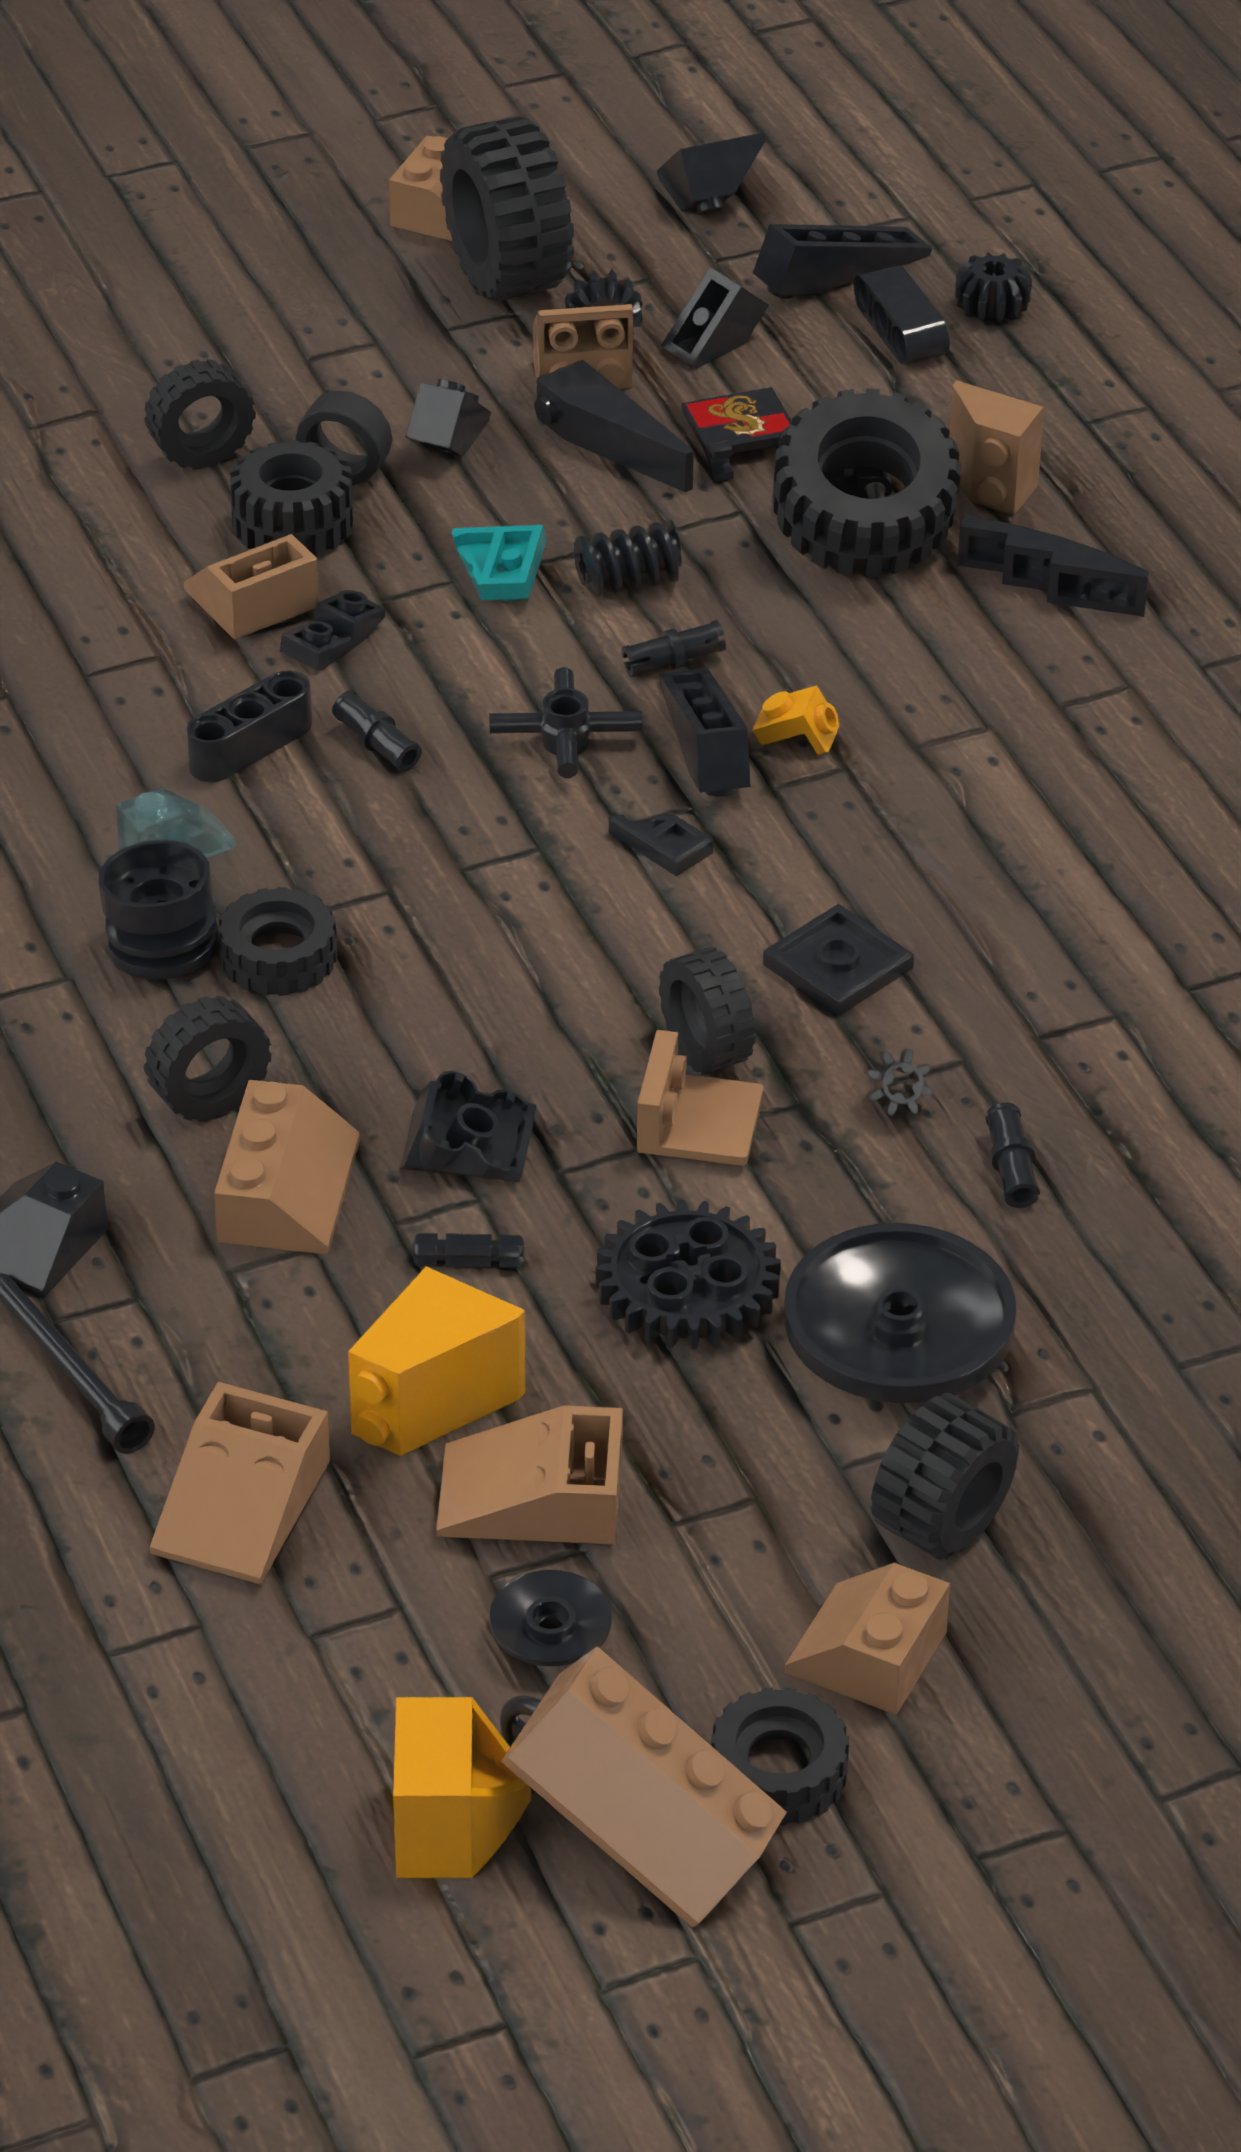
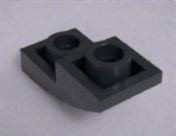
M354 590L341 591L335 596L317 602L314 621L306 622L302 626L282 633L280 652L315 670H319L343 657L361 643L385 618L386 608L368 600L367 596L361 592Z

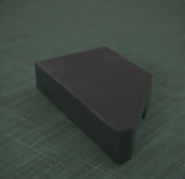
M613 815L609 818L610 834L676 877L713 854V839L676 815H655V821H629L624 815Z

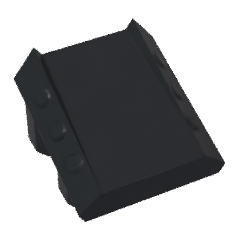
M445 1071L438 1076L436 1081H430L421 1090L411 1116L413 1117L403 1161L399 1169L462 1176L469 1175L486 1179L520 1182L537 1104L528 1103L520 1095L507 1090H496L491 1094L480 1092L475 1082L467 1075L456 1071Z

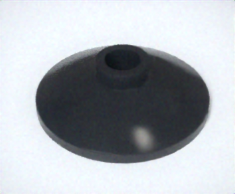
M562 1570L534 1571L513 1579L501 1588L493 1599L489 1616L491 1632L498 1645L514 1658L539 1666H562L575 1663L598 1646L600 1648L603 1645L612 1625L611 1606L604 1592L587 1578Z

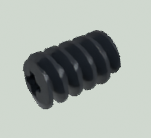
M672 520L668 521L665 528L662 524L655 522L649 525L647 532L638 525L630 528L628 535L622 529H616L611 532L609 538L606 534L599 532L592 536L590 542L583 535L576 537L574 542L575 567L582 585L591 584L597 596L603 595L604 581L606 580L610 581L616 593L622 591L623 577L629 578L634 589H640L642 574L647 573L653 586L660 584L662 570H666L672 583L678 581L682 556L679 535Z

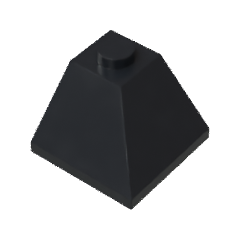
M764 132L679 149L657 170L658 179L681 212L696 209L697 215H704L723 209L722 203L736 192L766 141Z
M56 1161L14 1182L0 1197V1273L7 1274L20 1289L44 1299L107 1231L104 1181Z

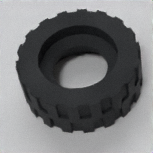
M198 359L190 361L186 365L180 364L174 367V370L169 374L163 375L159 379L158 385L156 387L153 386L150 391L149 401L145 403L144 408L146 412V417H144L145 425L165 457L170 462L174 461L179 467H191L194 470L205 466H216L218 462L224 459L228 460L238 448H242L246 443L245 439L248 435H251L254 428L252 423L256 419V411L253 408V398L236 374L223 363L221 365L217 364L215 360L207 359V361H200ZM208 396H213L220 401L221 410L208 426L191 433L184 432L180 428L179 418L184 410L193 402Z
M287 887L258 889L257 892L246 893L240 896V899L236 902H231L226 907L225 914L222 913L220 916L218 934L221 967L223 972H227V978L233 983H238L240 988L244 990L256 991L260 995L267 996L268 994L285 996L293 992L301 993L307 991L309 987L317 986L323 982V978L326 975H330L334 969L333 963L337 961L335 917H332L331 908L328 905L325 906L322 903V899L316 895L311 896L306 891L300 889L290 890ZM273 933H288L304 939V942L299 945L278 950L260 948L251 943L258 937Z
M715 947L697 950L665 962L663 965L664 969L660 971L659 976L660 1006L666 1021L667 1031L678 1032V1051L682 1056H687V1065H690L697 1073L708 1074L748 1060V1057L752 1056L754 1051L753 1044L756 1042L755 1017H753L752 1004L746 992V986L743 979L737 973V968L733 962H730L727 959V955L722 951L718 952Z
M206 996L198 998L196 1002H188L182 1005L173 1015L170 1014L163 1020L162 1026L156 1029L151 1036L152 1041L150 1046L146 1047L144 1055L146 1063L143 1064L144 1072L149 1077L147 1081L176 1115L179 1113L183 1119L189 1121L198 1119L199 1122L208 1121L209 1118L213 1117L220 1118L227 1115V1112L232 1109H238L242 1104L248 1081H261L265 1079L268 1072L267 1065L268 1062H271L272 1053L269 1051L271 1043L268 1036L264 1033L265 1031L238 1002L233 999L229 1001L225 996H216L215 998H208ZM221 1039L229 1041L230 1045L225 1056L212 1070L192 1079L186 1076L185 1073L190 1062L204 1047Z
M773 1687L762 1688L760 1692L753 1694L748 1692L741 1695L740 1699L735 1703L730 1702L723 1708V1715L716 1718L713 1725V1734H711V1746L787 1812L779 1825L786 1826V1823L790 1822L800 1824L809 1821V1818L812 1816H821L828 1811L830 1804L836 1803L842 1796V1786H846L848 1773L849 1736H846V1725L843 1719L837 1717L836 1710L829 1703L824 1704L819 1701L818 1696L809 1692L807 1694L797 1692V1689L785 1687V1690H774ZM787 1739L806 1746L811 1758L807 1767L792 1773H771L753 1766L748 1754L752 1745L760 1741Z

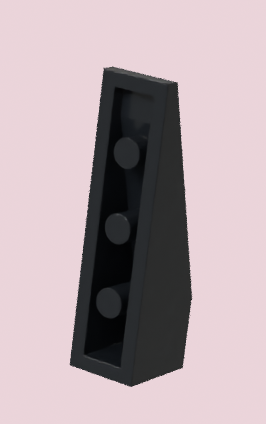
M769 224L753 274L767 285V290L771 294L780 298L790 299L793 295H815L854 282L855 276L859 274L901 266L928 257L931 254L932 247L907 227Z
M584 360L537 378V399L534 403L537 418L563 440L683 492L693 489L694 450Z
M704 668L659 673V683L690 777L699 792H706L709 796L722 797L734 794L737 788L751 787L748 728L710 670Z

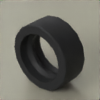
M336 390L320 395L310 406L298 424L295 437L296 441L300 443H317L319 447H329L336 451V455L343 456L347 461V466L351 468L352 486L368 481L378 471L390 452L393 440L390 423L376 405L356 393ZM321 422H339L350 427L360 436L366 445L368 454L354 455L337 448L328 440L323 432Z

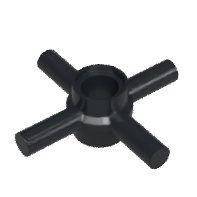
M562 667L554 672V690L544 697L543 710L541 712L489 713L490 734L542 733L545 749L557 755L558 774L563 778H572L578 772L577 754L582 753L587 748L591 732L642 731V711L590 712L587 696L581 691L574 689L573 671L567 667Z

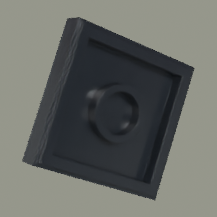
M837 904L763 951V965L835 1015L840 1016L912 970L914 954L840 904Z

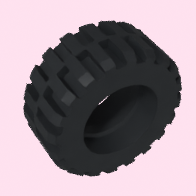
M512 116L456 129L444 144L445 149L442 151L440 159L442 163V169L440 170V182L443 189L441 193L442 205L445 206V220L453 240L451 243L454 252L458 254L461 269L464 274L468 275L469 283L473 289L478 290V294L495 301L557 287L570 272L572 266L570 260L574 256V246L572 245L574 226L571 223L570 217L572 210L570 199H567L565 179L558 167L559 161L555 151H551L549 147L550 141L544 133L540 132V127L521 116Z
M867 388L866 393L857 394L854 393V389L838 392L837 398L830 399L827 395L812 402V410L806 407L792 418V425L784 429L779 439V448L776 450L772 505L773 512L778 516L777 524L782 534L787 538L791 537V545L804 556L810 553L813 563L825 569L828 565L837 567L839 574L852 576L854 571L865 572V577L881 576V571L890 570L892 574L907 570L910 561H913L915 565L921 563L931 556L932 549H937L947 538L948 529L952 527L955 518L961 478V464L958 462L960 453L957 444L951 437L949 438L950 431L939 418L932 420V412L920 403L913 406L908 403L906 396L895 392L892 397L880 394V389ZM870 467L893 475L906 488L888 497L866 499L851 496L840 491L826 478L843 469Z

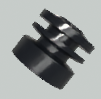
M166 839L152 840L124 847L106 860L99 870V890L102 910L106 916L105 930L108 937L109 956L118 969L134 977L151 980L168 979L194 972L212 959L219 948L218 924L216 922V909L213 904L210 863L201 850L184 842Z

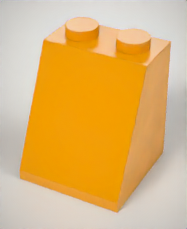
M425 1267L348 1351L351 1434L360 1437L370 1445L379 1446L402 1456L519 1400L526 1392L525 1310L429 1267Z

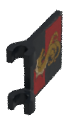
M772 387L682 403V412L707 456L714 481L734 478V471L730 466L729 456H733L734 453L778 446L784 429L792 425V420Z

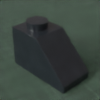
M709 267L661 344V347L697 369L744 345L769 304Z

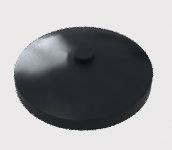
M883 1223L844 1231L828 1238L811 1249L796 1265L786 1286L784 1325L788 1340L796 1355L806 1367L825 1382L850 1394L867 1399L893 1403L927 1402L935 1396L940 1397L944 1393L956 1395L975 1386L991 1375L1005 1359L1014 1338L1016 1298L1013 1287L1003 1269L991 1256L972 1242L934 1227L908 1223Z

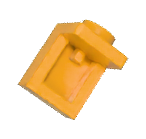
M816 685L792 693L782 691L770 696L763 703L762 710L752 731L761 745L805 734L815 752L820 755L829 752L840 723L834 706L826 701Z

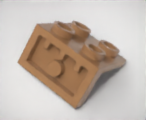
M657 1030L637 1103V1152L741 1166L746 1165L762 1103L763 1085L686 1074L687 1056L678 1055V1032Z

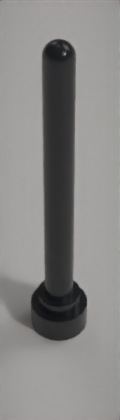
M0 1273V1301L102 1415V1432L105 1438L122 1454H130L143 1448L153 1436L155 1430L153 1419L138 1403L119 1400L7 1274Z

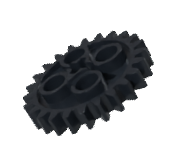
M679 1200L677 1211L669 1212L662 1203H656V1215L650 1217L638 1209L635 1211V1225L619 1220L617 1222V1234L606 1233L604 1236V1248L597 1250L595 1286L596 1289H599L600 1305H610L609 1318L611 1320L625 1318V1332L627 1333L636 1331L641 1327L645 1328V1342L649 1343L661 1334L667 1336L668 1348H673L679 1338H687L690 1347L697 1349L701 1337H708L715 1346H720L721 1333L727 1332L736 1339L742 1338V1323L758 1328L760 1326V1313H772L773 1299L779 1298L781 1259L776 1258L775 1242H765L766 1230L764 1228L750 1230V1217L747 1215L735 1221L730 1220V1207L728 1206L721 1209L717 1214L709 1213L707 1201H703L697 1211H689L686 1202Z

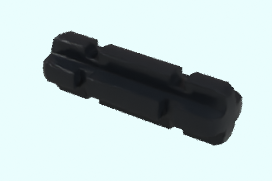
M418 1233L413 1241V1260L418 1267H437L438 1261L446 1262V1267L491 1268V1263H500L499 1268L518 1269L522 1267L524 1262V1240L520 1235L500 1234V1240H492V1234L446 1233V1239H438V1233Z

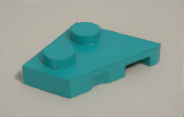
M543 525L452 529L451 533L455 549L481 600L509 602L518 599H529L547 541Z

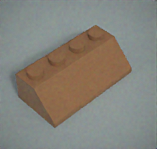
M598 1646L557 1676L501 1761L692 1928L706 1917L758 1860L787 1813Z

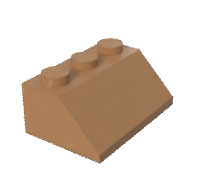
M249 1080L214 1192L217 1242L328 1255L360 1142V1132L303 1085Z

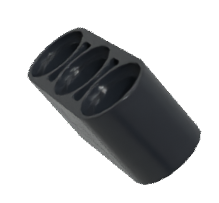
M895 266L855 276L853 284L854 295L860 312L899 363H911L946 355L949 352L950 338L943 317L904 267Z
M290 670L274 673L193 718L187 726L189 769L193 777L205 782H218L227 779L305 735L312 726L310 680L306 675Z

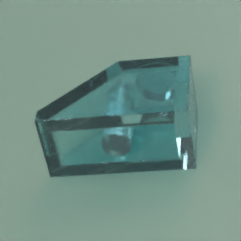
M163 787L116 804L119 850L143 841L166 839L187 843L201 850L204 856L208 858L236 847L235 838L211 810Z

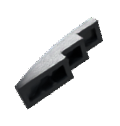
M963 515L959 534L958 566L1003 572L1002 584L1048 591L1047 603L1144 617L1149 571L1107 552L1061 536L1015 524Z

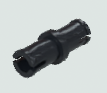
M717 620L677 632L674 628L663 631L662 637L631 646H623L621 649L622 658H629V661L623 662L625 669L630 677H634L637 674L669 665L673 669L683 667L686 660L725 651L726 640L718 639V636H723L724 632Z
M346 691L337 698L332 707V714L358 735L361 745L369 751L377 750L401 772H406L417 764L422 754V748L395 727V720L384 711L377 712L354 691Z
M999 1103L992 1106L987 1111L988 1116H985L993 1147L990 1150V1159L994 1169L1000 1172L1006 1203L1014 1208H1025L1037 1202L1038 1195H1040V1189L1032 1166L1035 1161V1151L1031 1141L1025 1138L1019 1107L1013 1103Z

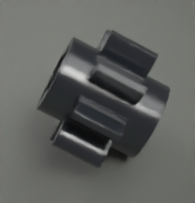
M905 1048L901 1052L899 1061L894 1060L887 1051H880V1059L883 1064L877 1070L865 1069L864 1071L868 1077L874 1078L875 1086L874 1089L866 1094L867 1099L877 1100L881 1097L886 1099L884 1113L891 1116L896 1112L898 1103L904 1104L909 1112L917 1113L918 1107L914 1100L921 1093L925 1095L933 1094L931 1088L924 1086L922 1076L932 1069L931 1066L928 1064H919L916 1067L912 1065L913 1050ZM894 1069L901 1073H909L910 1079L903 1083L906 1091L903 1094L894 1090H888L887 1085L894 1081L892 1074Z

